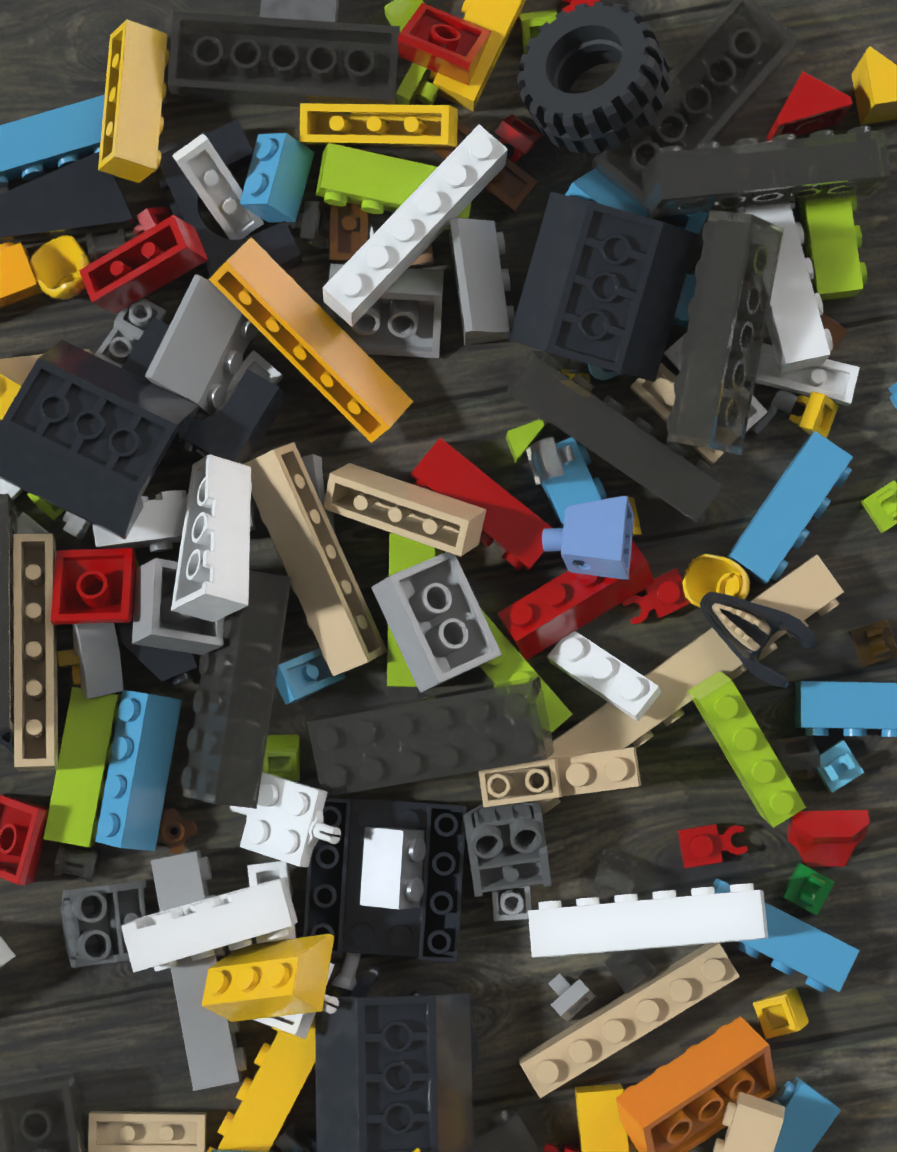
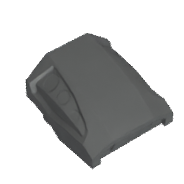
M530 801L483 807V804L463 815L475 897L483 896V892L537 884H543L544 887L551 886L540 804Z
M146 880L63 890L61 905L65 948L71 967L76 968L130 960L121 926L134 919L146 916L144 897Z

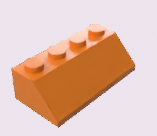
M740 1016L731 1023L721 1026L713 1035L699 1044L689 1047L684 1054L667 1065L657 1068L646 1079L625 1089L616 1098L621 1123L637 1151L689 1152L726 1127L722 1125L728 1102L736 1104L739 1092L763 1100L777 1093L770 1045Z

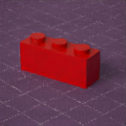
M172 215L79 271L91 302L116 314L208 259L195 227Z

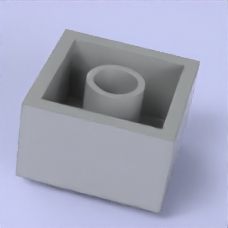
M155 558L137 568L132 644L204 655L223 646L224 617L211 622L171 611L178 562Z

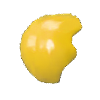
M62 235L41 245L32 254L30 264L35 273L36 282L44 293L52 298L65 300L73 298L85 290L86 287L79 270L89 265L90 261L83 248L73 236Z
M703 554L696 557V559H692L689 568L685 570L686 574L682 582L685 598H688L690 603L701 608L700 602L703 596L710 592L723 593L744 600L749 593L750 580L748 574L732 559L718 555Z

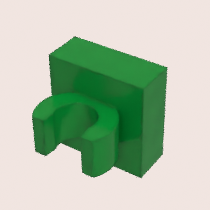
M798 863L781 897L817 916L835 882Z

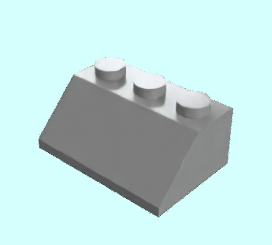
M451 218L449 237L464 345L507 340L510 336V328H512L515 312L513 305L506 306L505 292L511 291L508 268L501 269L499 255L506 254L503 232H496L495 221Z
M331 264L329 280L344 266L343 264ZM407 268L352 327L328 305L327 314L366 354L439 358L444 270Z
M195 274L145 377L153 384L199 405L197 412L211 417L215 414L217 408L223 404L226 397V389L233 375L240 369L243 354L250 340L256 336L258 329L212 282Z
M445 552L393 574L371 587L420 693L502 655L456 555Z

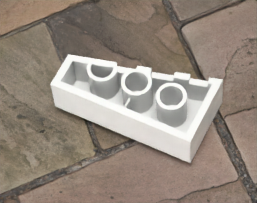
M211 454L192 465L171 611L215 622L248 606L250 500L252 492L251 467Z
M173 490L156 494V499L148 500V496H141L144 507L126 539L93 524L96 547L99 549L133 548L135 555V549L150 547L151 552L172 550L173 543L181 542L188 494H186L185 490ZM252 499L250 500V531L256 530Z
M286 877L143 916L122 925L121 928L134 973L154 967L155 971L164 970L178 965V959L191 956L192 961L215 955L214 949L226 945L229 946L230 951L252 945L251 938L266 934L267 940L279 938L290 934L288 927L293 926L298 921Z

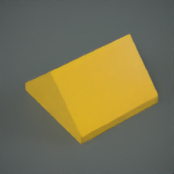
M869 46L851 74L860 125L897 119V65Z

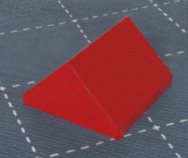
M421 3L399 34V57L469 86L491 31Z
M802 71L767 135V141L773 140L774 143L839 125L853 104L851 97Z
M133 548L56 550L50 621L52 625L130 622L134 615L136 563Z
M0 794V878L22 886L34 883L46 841L44 833L49 807Z

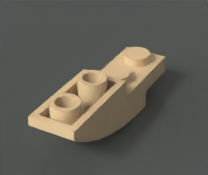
M636 747L478 769L483 807L641 786Z

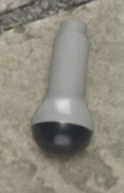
M361 953L345 954L341 972L338 973L331 983V990L334 996L351 995L354 986L357 984L355 975Z

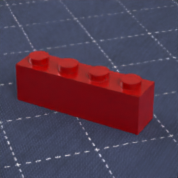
M439 438L411 472L412 478L416 480L413 485L486 509L479 541L487 547H490L492 543L504 551L501 558L517 571L522 567L529 571L545 552L542 545L543 529L552 527L443 439Z
M632 540L629 579L600 577L566 571L497 614L520 654L525 660H528L655 582L647 560Z

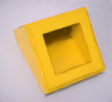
M797 988L787 989L753 1002L766 1039L800 1031L809 1023Z

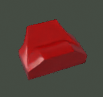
M868 810L800 811L789 818L787 828L788 842L798 850L807 867L846 866L853 851L866 836L870 824Z

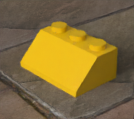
M323 934L252 944L235 949L208 969L201 1006L231 1022L321 1012L334 936Z

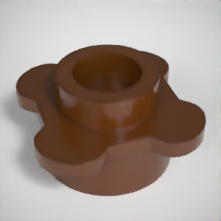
M167 809L164 812V819L159 826L157 842H163L169 846L171 853L180 854L185 850V842L190 836L196 834L197 825L194 821H187L184 817L180 816L177 809ZM173 827L178 829V833L176 835H173L171 833V829Z

